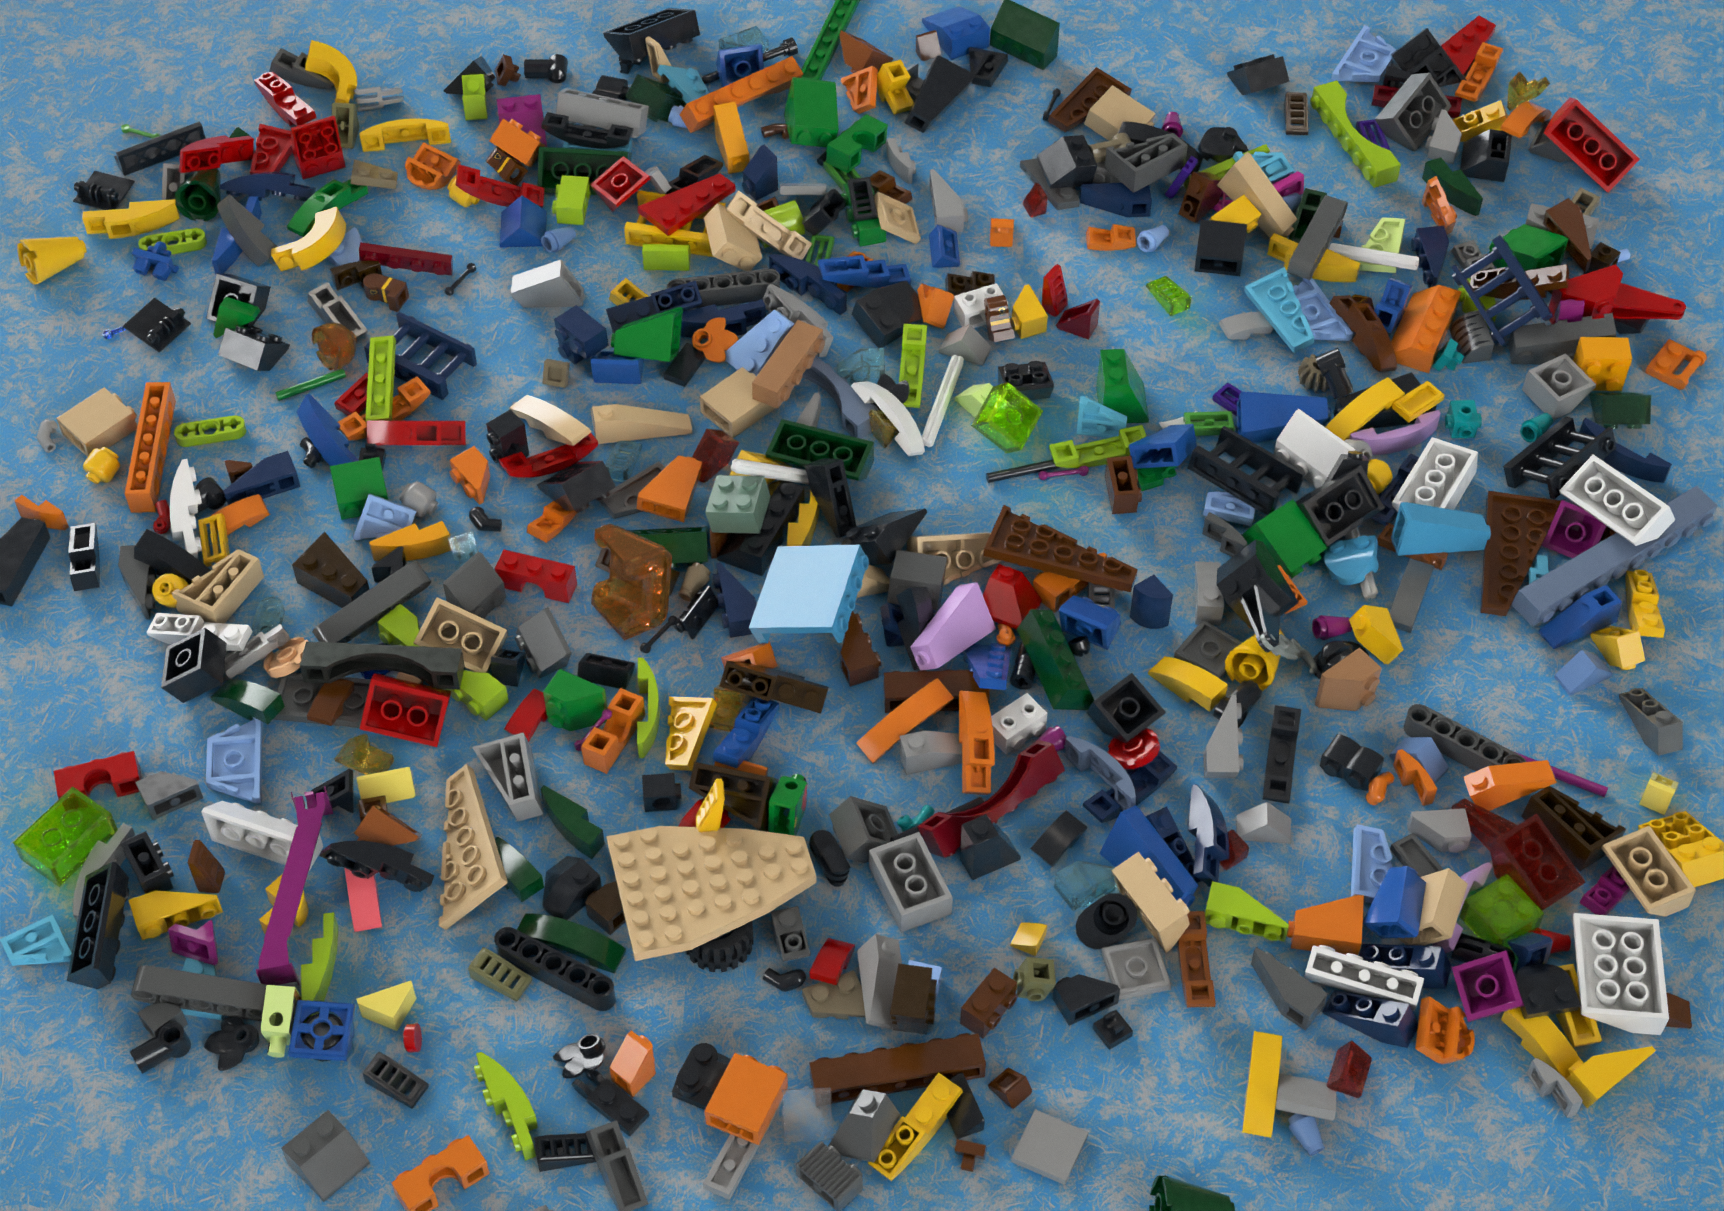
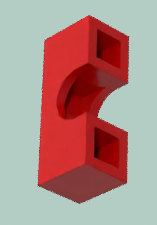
M503 549L494 568L504 582L505 589L522 592L526 582L538 585L544 591L545 598L568 604L577 587L575 566Z
M134 751L122 752L115 756L94 759L87 763L66 766L63 769L54 771L57 796L64 811L90 805V793L97 785L111 784L117 797L138 793L139 790L136 782L142 780L140 765Z

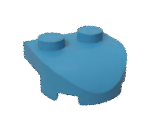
M1376 535L1359 536L1343 541L1336 540L1327 546L1324 560L1330 579H1337L1341 585H1352L1365 581V575L1369 572L1376 573L1379 568L1376 558L1378 548Z

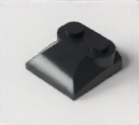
M700 1043L695 1045L676 1077L672 1096L705 1110L731 1059L717 1053L716 1048L711 1044Z

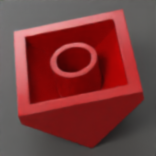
M623 156L592 182L590 186L613 212L651 178Z

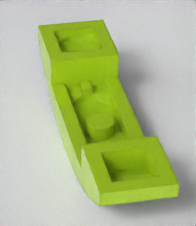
M904 324L899 382L903 380L908 381L910 388L908 399L903 403L905 407L920 408L927 325Z
M1143 425L1120 429L1119 436L1079 445H1074L1073 441L1069 440L1050 444L1049 450L1055 466L1064 468L1095 467L1105 465L1107 458L1130 456L1129 445L1147 435Z
M638 657L639 694L648 693V721L637 722L639 758H645L657 736L660 723V705L655 676L643 657Z

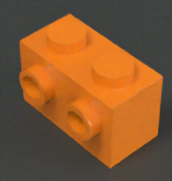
M503 118L489 141L531 168L539 156V147L545 146L539 142L541 137L532 131H529L528 134L522 131L523 125L514 119H511L509 122Z

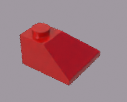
M998 564L990 576L983 593L992 620L1016 630L1031 609H1038L1042 603V599L1023 572Z

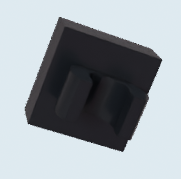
M366 443L365 448L361 447L358 460L379 457L383 471L386 451L383 448H377L376 444Z
M1117 1010L1111 1011L1093 1023V1030L1109 1050L1132 1037L1133 1030Z

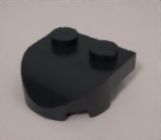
M1212 127L1208 129L1198 146L1200 155L1206 161H1209L1211 158L1218 163L1233 158V155L1238 151H1242V154L1249 151L1237 134V131L1231 127Z
M1533 964L1520 968L1516 973L1515 978L1524 1006L1520 1007L1524 1019L1578 1011L1581 1007L1569 974L1562 968L1550 964Z

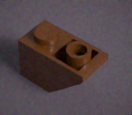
M1192 172L1178 214L1194 223H1198L1219 202L1222 190L1217 184L1221 181V178L1209 172Z

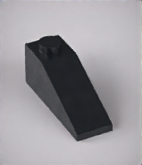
M823 458L805 465L810 490L836 538L845 536L851 528L857 525L843 459Z

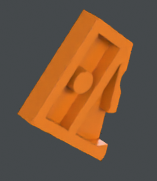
M874 66L841 78V83L847 89L846 95L851 100L852 109L858 114L876 108L878 69Z

